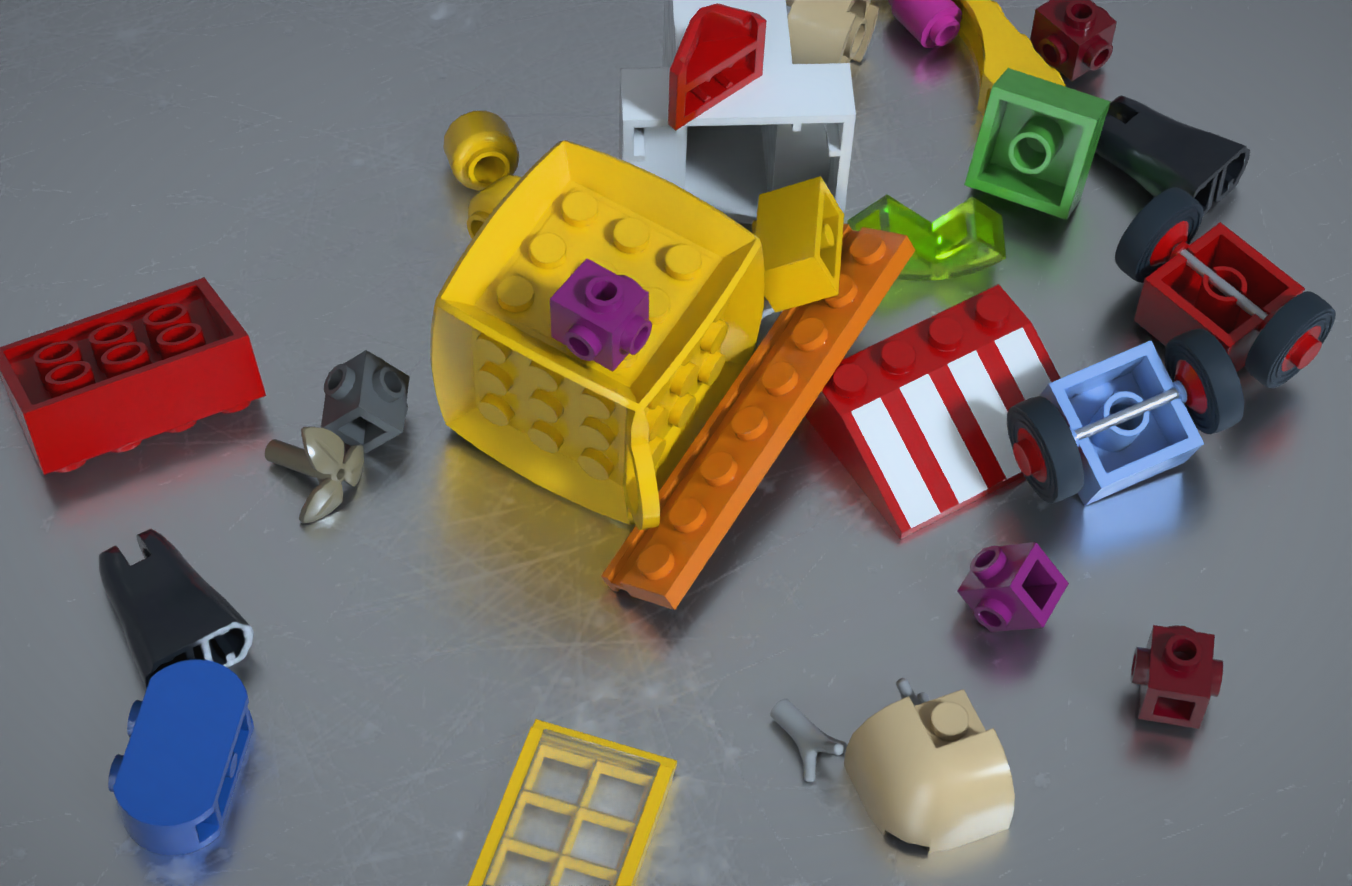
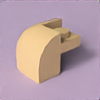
M964 689L914 706L908 696L875 713L852 734L846 747L844 767L868 816L883 835L889 832L906 843L927 846L929 853L954 849L1009 829L1014 813L1015 793L1007 758L995 729L985 730Z

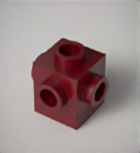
M1049 0L1035 10L1030 41L1035 51L1042 56L1047 64L1055 67L1069 80L1073 81L1089 70L1095 71L1101 68L1108 61L1113 52L1112 42L1117 21L1105 9L1097 6L1091 0Z
M1153 625L1146 648H1135L1131 667V683L1141 685L1138 719L1200 728L1211 696L1218 697L1222 683L1223 660L1213 659L1214 634L1196 632L1186 626L1163 627Z

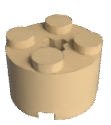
M786 0V6L791 7L787 18L792 64L850 63L851 59L861 63L876 25L879 7L870 4V0Z

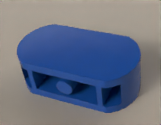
M193 659L171 664L150 678L143 701L136 700L131 707L127 723V734L130 739L125 754H117L112 762L108 778V788L110 792H114L127 833L138 845L153 853L168 856L189 854L206 847L220 836L254 724L248 709L249 699L245 686L233 671L219 663Z

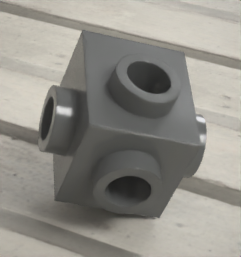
M367 350L344 364L335 366L328 373L324 383L325 401L321 428L332 431L344 443L350 446L362 445L364 447V454L403 433L404 421L408 411L407 395L410 376Z

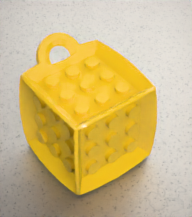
M568 140L559 141L525 173L492 211L457 261L435 300L431 323L430 363L435 392L445 424L501 464L563 498L623 523L635 524L638 530L658 527L660 523L658 492L753 354L760 329L765 296V268L760 239L723 212L653 173L598 150ZM586 258L617 275H625L632 278L642 289L649 292V321L652 323L650 336L637 354L632 355L629 353L613 372L593 360L585 361L580 359L566 345L552 338L550 298Z

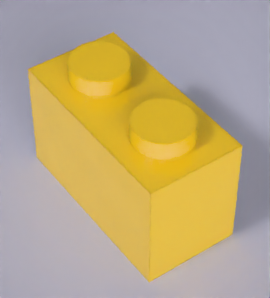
M821 176L759 194L757 219L752 222V233L761 242L765 268V297L775 313L839 294L844 213Z

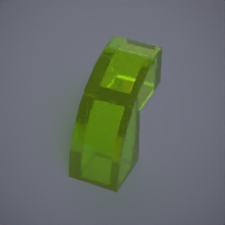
M886 194L847 220V224L855 231H860L862 227L908 236L915 252L897 277L899 280L933 281L956 278L984 270L1006 259L1002 215L974 197H971L932 223Z

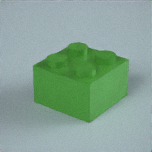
M1007 68L992 86L964 185L1067 220L1081 199L1111 101Z

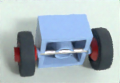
M1193 329L1182 333L1167 343L1164 354V366L1152 341H1148L1051 382L1040 396L1029 398L1011 407L1007 413V430L1019 468L1037 495L1048 503H1054L1078 493L1083 505L1086 506L1185 463L1204 445L1198 430L1205 434H1214L1237 424L1244 414V395L1237 371L1221 343L1204 329Z

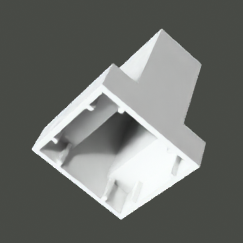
M664 0L662 67L620 68L619 159L675 184L721 212L757 217L759 194L821 176L845 214L856 120L850 63L792 64L786 0ZM716 3L760 14L767 20L763 75L675 131L668 125L669 75L671 65L691 18L700 8Z

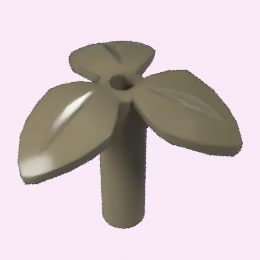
M312 426L301 428L304 449L277 439L271 440L265 448V458L267 461L317 478L319 485L309 494L301 509L299 520L302 523L315 522L335 510L343 500L341 483L345 481L355 487L364 467V447L362 445H352L344 456V443L338 435L328 429Z

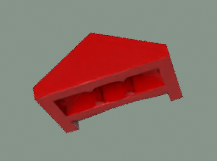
M718 3L702 7L695 13L687 26L670 68L668 125L675 131L763 75L766 19L758 13Z

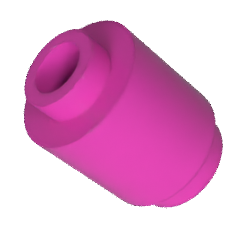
M888 0V3L892 6L893 16L925 48L944 46L950 43L960 30L962 11L952 0Z

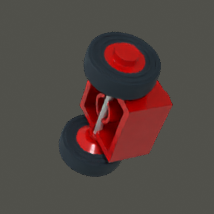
M1174 187L1163 191L1153 198L1132 220L1121 237L1115 252L1117 266L1133 280L1144 283L1134 321L1165 346L1171 339L1193 329H1204L1221 343L1237 372L1245 366L1250 375L1262 385L1268 388L1281 386L1316 357L1332 329L1336 317L1335 310L1319 295L1311 291L1304 292L1305 288L1221 222L1190 244L1200 227L1203 218V207L1194 197L1180 188Z

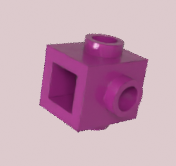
M588 258L550 298L552 338L566 345L580 359L585 361L593 360L612 372L629 353L632 355L637 354L650 336L652 323L649 321V292L642 289L632 278L625 275H617Z
M1037 542L983 548L973 558L970 564V571L957 592L973 610L977 621L990 632L1043 628L1069 583Z

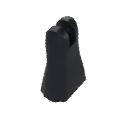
M1122 95L1110 102L1095 151L1102 158L1130 175L1154 198L1163 191L1174 187L1186 191L1203 207V216L1211 208L1212 201L1220 202L1237 186L1250 156V149L1243 144L1176 121L1134 99Z
M149 529L136 535L137 542L145 559L131 566L116 545L99 554V572L103 587L121 623L131 656L146 689L150 678L158 671L180 661L195 659L194 653L198 659L213 661L227 668L241 662L246 657L249 648L253 644L254 632L252 627L219 592L198 574L180 551L162 534Z

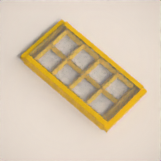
M535 719L467 886H635L677 767V760Z

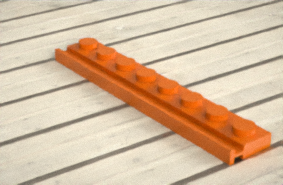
M843 224L839 294L781 312L658 492L660 503L659 526L644 530H638L635 526L601 575L611 590L618 592L622 589L627 591L632 597L676 610L915 252L907 235L862 227L860 231H855L851 229L849 224Z

